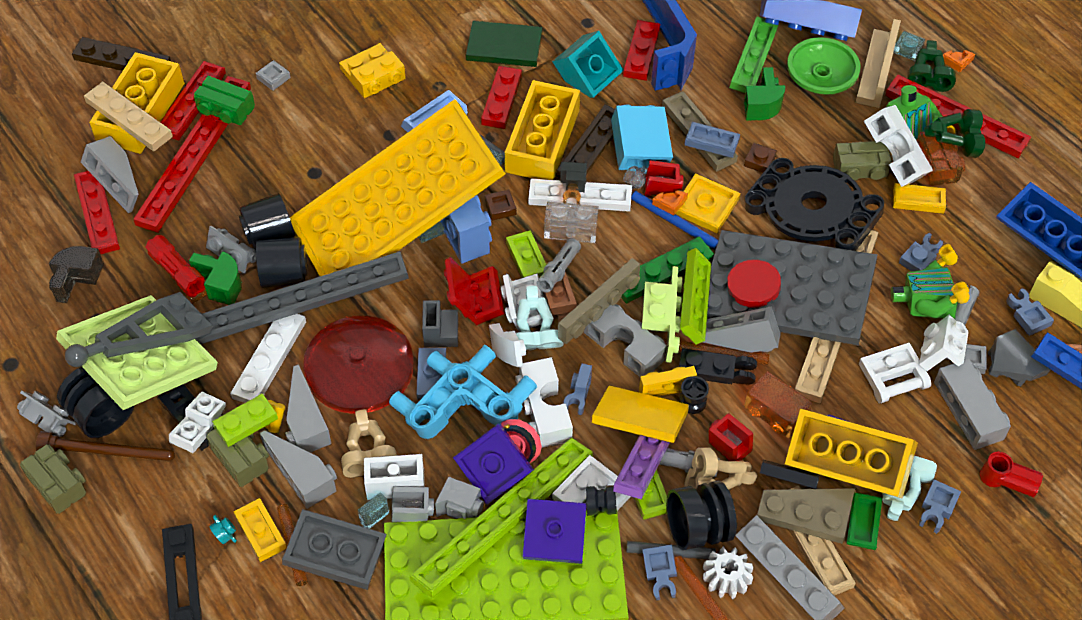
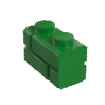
M207 76L202 86H199L194 93L196 107L200 113L206 116L214 115L228 124L232 122L242 125L247 115L252 112L255 106L252 91L211 76Z

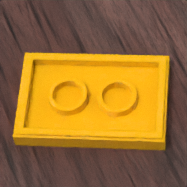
M608 386L592 415V423L674 443L688 414L689 404Z

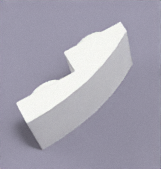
M500 323L489 325L492 350L496 356L510 365L516 367L523 366L522 356L526 355L523 339L519 340L515 331L503 332Z
M201 392L185 409L186 417L169 434V442L194 453L206 439L207 434L213 429L212 421L221 416L226 403Z

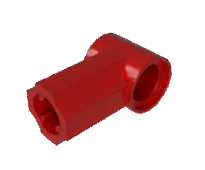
M1000 451L990 454L980 470V478L987 486L995 488L1002 485L1031 497L1036 496L1043 479L1041 472L1014 463L1008 454Z

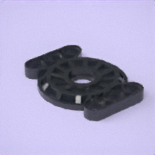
M778 158L769 165L745 195V210L752 215L766 213L770 222L780 232L789 237L805 241H824L834 238L835 248L856 251L884 213V200L875 194L863 197L857 182L838 169L819 165L794 168L791 160ZM784 167L787 168L788 171L785 173H779L776 171V169ZM771 183L774 184L776 187L772 189H766L763 187V185ZM808 198H819L824 200L826 205L818 210H811L804 207L801 202ZM758 199L761 200L763 203L760 205H752L750 204V201ZM869 204H875L879 208L876 210H869L866 208V206ZM855 221H864L866 225L857 227L853 223ZM842 238H851L854 242L844 244L840 240Z

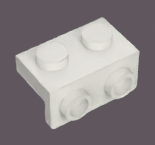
M508 274L503 275L504 285L501 286V292L504 300L508 301L509 307L505 308L506 316L509 323L513 322L518 331L520 329L516 320L519 301L526 299V288L528 286H537V281H539L538 274L512 281ZM537 287L538 298H544L543 291ZM530 310L527 319L529 328L542 325L543 319L538 310Z
M950 315L938 323L930 324L924 332L925 337L921 348L919 365L928 371L945 358L950 359L957 366L964 363L968 330L964 324L956 321Z

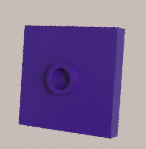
M500 423L453 457L472 485L481 489V497L486 504L534 470Z
M528 499L523 559L582 564L587 503Z

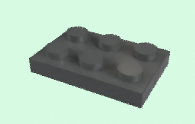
M302 509L283 556L282 565L368 590L387 534Z

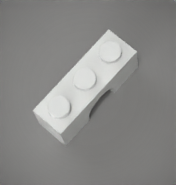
M896 105L883 108L864 120L876 143L882 142L890 150L893 163L889 164L901 187L911 184L933 171Z
M552 357L523 363V366L519 367L520 375L515 376L516 384L526 375L537 385V388L522 404L525 415H530L532 422H529V425L539 435L542 448L565 443L572 437L573 426L566 404L552 406L543 402L547 397L558 395L559 380Z

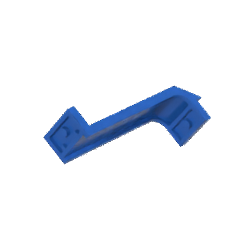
M642 0L655 23L661 24L660 31L669 44V47L654 51L651 85L655 91L669 88L673 85H678L679 89L682 90L693 69L697 34L676 0Z

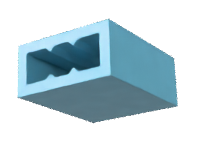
M653 105L616 106L611 123L618 170H647L650 160L670 163L673 154L665 107H655Z

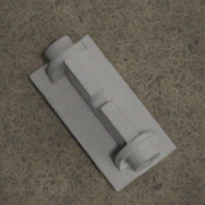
M209 227L207 249L218 256L221 255L222 251L231 255L237 263L238 270L242 273L246 272L247 263L256 262V250L254 248H250L244 243L238 244L239 239L228 233L226 229Z
M21 390L20 393L26 396V399L19 402L17 406L19 414L34 424H37L43 416L38 427L44 431L53 432L54 435L62 437L66 432L65 426L67 423L76 425L75 421L68 417L64 408L56 404L54 407L49 405L48 401L50 399L37 391L30 394Z

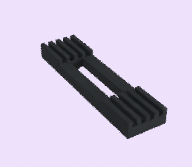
M192 524L162 529L169 620H202ZM185 555L190 605L179 607L175 559L176 556L181 558Z

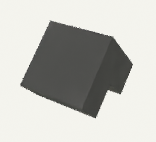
M440 300L423 301L422 330L424 348L458 347V310H441Z

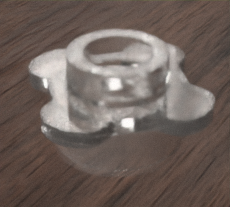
M632 166L624 174L623 182L627 185H632V189L641 188L646 182L645 174L647 168L643 166L639 169L637 166Z

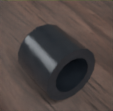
M279 193L239 207L241 215L238 217L248 244H252L255 250L257 240L295 237L290 217Z
M300 237L256 241L257 270L261 288L295 285L305 281V276H308L305 244H302Z

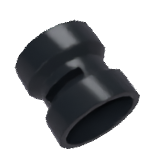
M697 376L688 377L682 382L679 402L689 404L688 413L698 414L705 409L709 391L708 383L703 378Z
M606 485L601 490H598L595 486H586L587 516L597 515L599 511L605 512L608 515L617 514L616 492H613L614 485Z

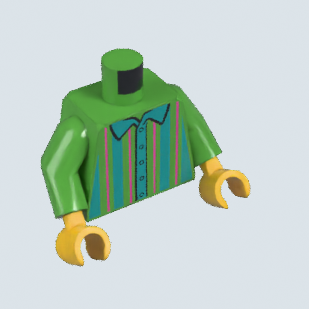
M912 85L902 87L901 96L890 101L886 106H897L915 139L925 135L924 127L930 126L937 118L943 117L931 99L926 95L918 93L917 88ZM951 125L947 127V132L956 134V129ZM890 152L891 163H893V157Z
M946 244L939 249L941 258L939 260L935 259L925 269L908 272L906 274L905 286L891 287L892 302H907L909 312L913 316L945 318L950 315L955 318L957 302L960 304L966 303L970 295L966 283L958 282L954 285L948 267H943L945 264L953 265L958 260V256L951 245Z

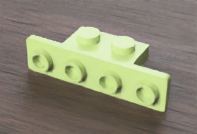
M676 266L672 267L670 284L645 282L641 328L667 332L666 362L670 363L672 362L673 353H678L680 337H675V332L679 333L681 316H676V312H680L682 297L677 296V292L681 293L682 277H678V267Z

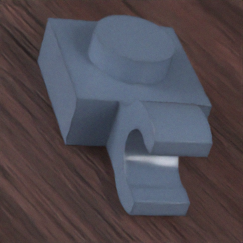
M581 363L579 374L574 373L571 381V389L575 391L564 399L567 410L571 404L579 406V415H582L585 409V401L592 379V365Z

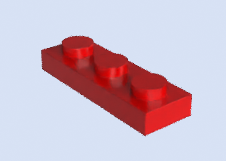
M637 20L623 77L647 81L660 32V23Z
M498 66L481 117V125L501 129L506 128L522 78V69Z

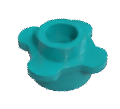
M215 514L213 516L215 522L209 526L215 537L222 544H225L230 539L234 543L237 542L236 537L233 535L237 530L227 517L221 520Z

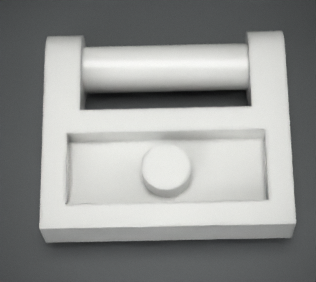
M910 343L860 358L859 366L874 390V396L878 403L887 402L890 397L917 388L923 390L931 387V379L927 371L919 365L920 360ZM912 372L915 375V378L885 387L883 383Z

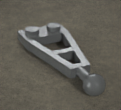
M181 292L154 301L97 334L93 344L85 347L80 344L69 346L65 351V360L70 366L80 367L87 362L88 357L102 352L108 358L188 342L211 333L212 324ZM161 313L177 329L147 336L139 325ZM125 333L132 338L115 343L111 342Z

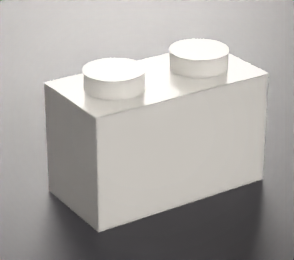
M422 454L364 458V484L367 500L392 498L393 486L425 487Z

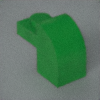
M763 67L761 86H746L744 97L746 121L767 120L780 112L785 85H779L778 77H774L773 67Z
M223 251L218 259L210 255L193 253L189 262L191 267H194L206 279L204 286L208 299L227 305L234 304L242 288V281L235 259Z

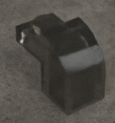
M73 246L61 250L50 260L49 266L53 275L49 282V288L56 302L67 303L75 282L96 285L104 266L98 248Z

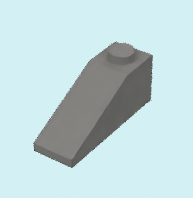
M111 136L86 144L81 163L128 213L132 212L139 194L126 152Z
M771 306L707 319L706 336L703 343L750 353L759 351L769 352L774 348H778L781 333Z
M298 364L293 366L287 412L289 431L285 432V436L289 443L308 452H313L330 445L331 439L327 425Z
M267 431L260 433L266 451L306 509L336 492L334 480L337 479V476L329 464L324 465L318 456Z

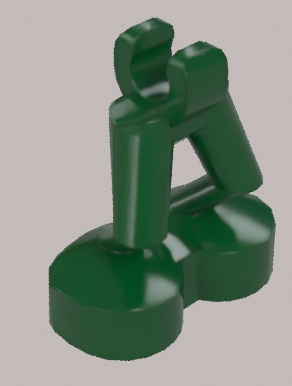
M927 40L926 48L919 50L915 64L907 72L908 79L924 87L931 86L939 92L949 91L955 85L956 72L952 68L945 66L943 53L941 50H937V41ZM927 60L933 61L934 69L926 64Z
M966 109L962 115L961 113L939 117L930 126L924 127L926 137H936L937 142L961 146L962 152L966 157L977 158L985 149V137L981 134L983 114L980 110ZM958 123L959 131L963 136L947 132V127Z

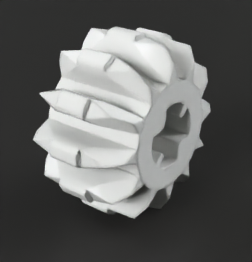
M724 546L720 549L719 554L712 551L709 555V560H706L703 565L705 571L703 580L709 583V591L712 592L718 589L720 598L725 593H729L732 599L736 597L737 592L744 595L748 588L747 585L752 584L753 581L751 574L753 565L746 563L747 554L738 556L736 547L732 549L731 553H728Z

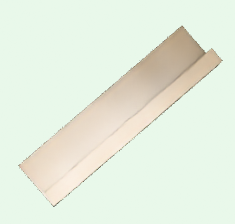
M893 20L890 32L874 29L855 103L880 107L901 20Z

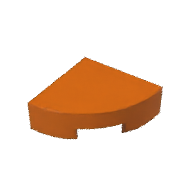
M951 50L943 54L945 64L958 72H961L970 64L975 56L974 53L963 50V52H952Z
M675 190V193L663 194L662 192L653 198L652 205L674 216L687 200L688 193Z

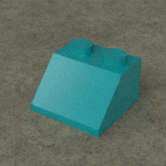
M600 31L582 35L552 61L566 83L590 98L595 97L624 71Z

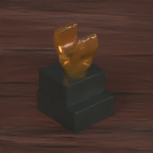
M561 162V183H566V191L563 194L564 206L567 205L568 198H575L576 206H580L581 195L579 192L585 193L587 163Z

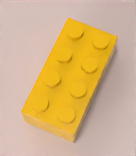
M135 52L112 88L160 122L185 83L178 63ZM96 111L89 122L96 141L111 136L122 149L139 154L146 147L98 111Z
M532 80L505 151L506 173L533 179L555 180L557 169L560 166L579 113L580 90Z
M800 409L785 464L903 499L918 442L906 437Z

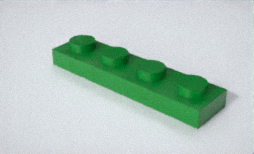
M699 236L640 265V280L633 289H628L624 292L621 298L627 304L643 296L645 282L669 283L673 266L678 267V277L685 275L687 252L694 248H697L709 262L713 261L714 253Z

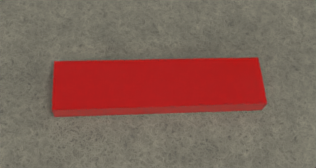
M203 61L160 121V123L171 130L172 139L179 141L199 113L194 99L196 90L199 86H202L207 76L222 80L226 74L225 67Z
M89 171L74 174L94 256L119 250L120 246L105 188Z

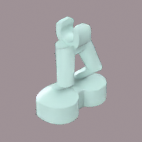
M528 286L526 288V299L519 301L516 323L521 332L516 333L519 340L523 339L526 351L536 348H558L564 345L558 339V330L550 329L554 318L546 299L538 298L537 286ZM537 309L543 319L541 329L538 332H531L527 319L530 310Z
M914 456L909 473L910 489L903 496V499L883 493V503L890 506L887 514L888 519L898 521L902 510L909 511L912 509L921 493V483H931L937 469L936 463Z

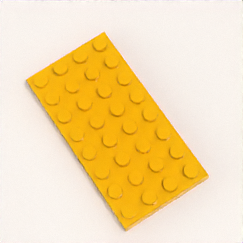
M454 99L290 217L297 236L301 238L302 244H305L306 252L319 276H323L396 253L506 173L460 104Z

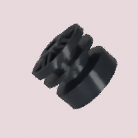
M82 366L64 379L57 393V399L61 407L66 410L69 416L74 418L77 426L90 438H100L111 434L128 420L134 410V406L122 410Z
M718 480L709 484H700L696 489L692 486L672 489L668 492L666 501L668 524L673 540L682 551L703 547L706 541L714 545L734 539L737 529L736 511L731 494L723 482Z

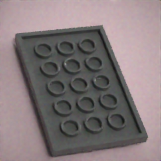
M721 230L711 265L707 319L772 306L780 332L859 346L878 254ZM746 260H761L774 266L781 277V290L778 297L774 301L772 299L767 302V305L763 307L750 308L738 304L732 295L730 296L727 277L731 269L738 263Z

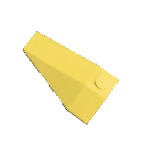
M1050 261L1037 277L1029 298L1034 301L1038 300L1041 305L1082 328V280L1058 262Z

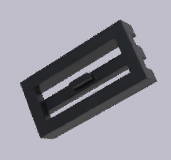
M764 459L760 469L761 474L817 488L818 474Z

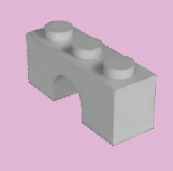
M617 304L610 305L596 322L592 321L585 327L584 333L602 348L614 340L627 342L629 346L624 351L623 364L639 377L653 372L666 358L667 345L663 339L653 335L646 329H641L642 323L628 316Z

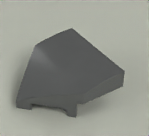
M1016 329L998 336L988 351L992 363L989 368V375L994 377L1004 375L1011 378L1020 387L1026 380L1032 381L1046 376L1051 370L1031 357L1035 349Z

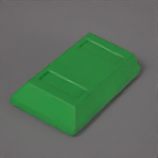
M854 492L847 545L876 550L882 506L881 497Z

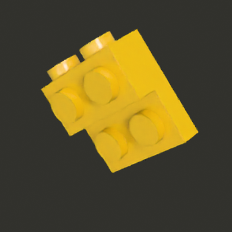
M381 43L339 62L341 71L364 99L406 79L403 63L392 51L388 52Z

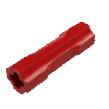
M156 235L153 239L148 240L145 246L148 250V255L168 272L187 296L196 297V295L204 291V277L181 257L164 236Z

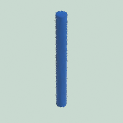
M638 191L632 194L631 200L694 238L700 236L706 245L716 250L718 239L675 214L673 216L652 205V200Z

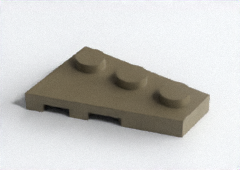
M855 488L763 490L757 516L764 523L842 544Z

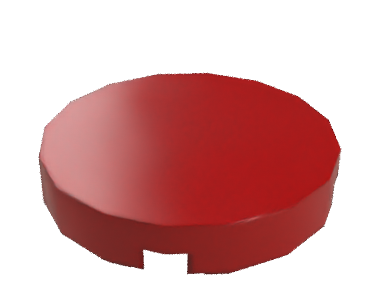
M746 260L738 263L731 269L727 277L730 296L732 295L738 304L750 308L763 307L772 299L774 301L781 290L779 272L770 263L761 260Z

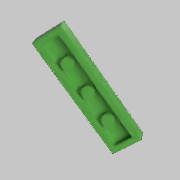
M756 17L729 88L745 93L746 86H756L778 25L766 23L764 18Z

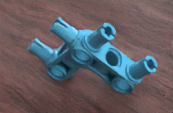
M483 345L469 362L465 361L461 364L452 363L438 351H434L428 357L427 364L442 375L437 383L417 404L400 391L393 394L389 404L405 416L406 423L420 437L430 439L436 436L449 423L448 419L456 410L465 404L474 406L488 422L495 426L505 420L518 419V414L523 408V402L537 388V385L531 378L525 375L510 393H505L482 376L483 370L496 358L494 351L486 345ZM468 378L466 382L457 384L459 380ZM509 409L505 415H498L501 410ZM424 419H430L427 424L420 425Z

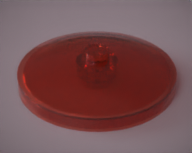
M351 316L332 322L314 336L304 356L305 378L313 395L331 409L356 414V411L366 409L367 413L373 412L389 405V400L397 391L403 393L406 390L414 369L412 348L404 333L392 323L372 316Z

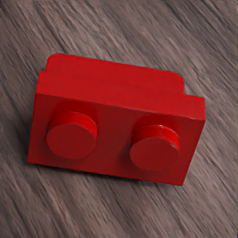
M451 257L445 259L446 269H444V276L448 282L449 290L447 291V297L451 305H455L462 312L465 318L468 317L475 325L504 314L498 271L493 266L469 275Z

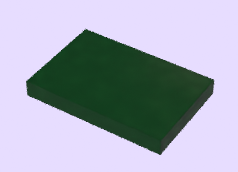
M473 21L466 52V61L537 67L542 27Z

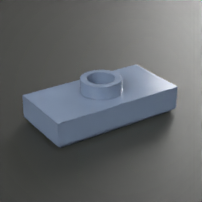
M692 122L685 139V146L733 158L740 140V134Z
M419 348L417 400H421L442 377L441 374L427 364L428 357L434 351H438L446 358V348Z

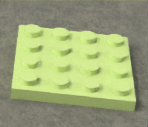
M150 295L58 330L56 339L65 349L73 344H80L84 347L93 344L97 334L153 303L156 299ZM161 313L139 325L147 336L177 330ZM125 333L111 342L115 343L132 338ZM194 339L188 342L108 358L102 352L88 357L87 362L82 367L119 407L125 410L216 370L218 362Z

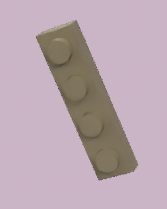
M684 91L662 101V107H665V111L686 136L692 122L713 127ZM698 149L716 172L737 162L738 155L736 153L731 158Z
M633 258L630 259L558 323V339L567 344L573 338H578L588 324L592 321L596 322L606 308L610 305H615L620 300L622 294L628 289H633L640 280V263Z

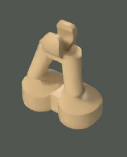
M366 409L355 412L357 422L349 427L347 446L350 451L345 453L341 459L343 474L346 477L351 478L364 475V458L397 456L394 447L384 445L386 437L375 420H368ZM371 435L374 438V448L368 451H361L358 444L360 436Z
M697 448L692 460L693 468L689 469L685 479V487L692 486L696 489L700 484H709L715 481L712 477L716 475L717 470L729 473V477L721 481L728 490L735 486H740L742 483L753 484L757 474L756 472H750L752 466L749 462L718 460L716 453L711 448Z

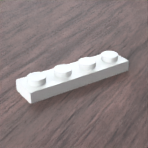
M531 179L529 205L630 211L632 185L586 182L585 193L567 192L566 183H561L559 180Z
M295 314L272 322L231 391L232 399L246 403L262 393L263 395L265 394L306 323L305 316Z

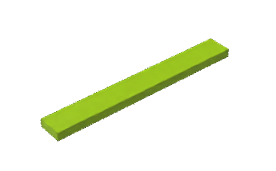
M571 437L410 575V581L429 597L433 598L526 517L528 499L545 500L589 455L593 457V451Z

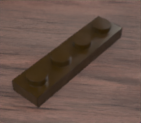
M85 37L80 39L72 52V56L76 61L121 71L124 70L135 52L171 61L170 56Z
M606 104L602 107L563 162L587 163V173L614 137L611 119L615 109ZM561 165L555 175L561 178Z

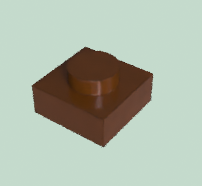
M753 143L745 159L744 166L764 173L774 161L777 150Z
M510 189L485 195V202L492 221L517 215V208Z

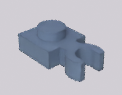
M926 234L921 245L915 241L901 256L899 264L912 272L925 269L936 259V254L939 253L943 241L940 240L935 245L930 244L929 241L932 234Z
M1020 289L1017 295L1021 300L1016 299L1012 293L1008 295L1006 300L1008 306L1016 310L1014 318L1029 336L1052 325L1054 319L1038 300L1033 303L1029 301V293L1025 289Z
M933 480L922 505V508L926 509V511L919 520V526L923 527L926 520H932L936 524L934 533L937 534L944 523L943 517L949 520L961 491Z
M672 545L642 549L647 580L657 581L653 587L655 599L660 600L659 591L663 587L669 588L671 597L675 598L676 587L669 580V577L677 576Z

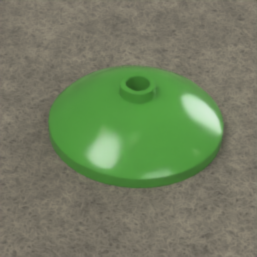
M822 37L810 38L798 43L790 51L787 61V69L791 78L802 88L818 94H836L849 89L857 81L861 67L858 56L849 46L838 40Z

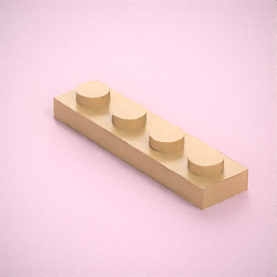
M101 82L84 95L87 104L152 151L157 150L173 137L169 128L104 82Z

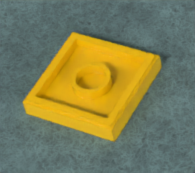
M695 173L683 191L688 193V198L676 215L718 233L739 201L741 193Z

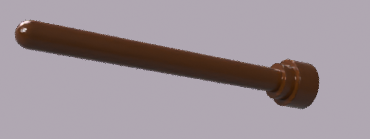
M40 431L36 441V451L47 444L55 452L61 449L64 451L171 461L175 458L174 451L169 449L59 439V436L54 435L53 432Z

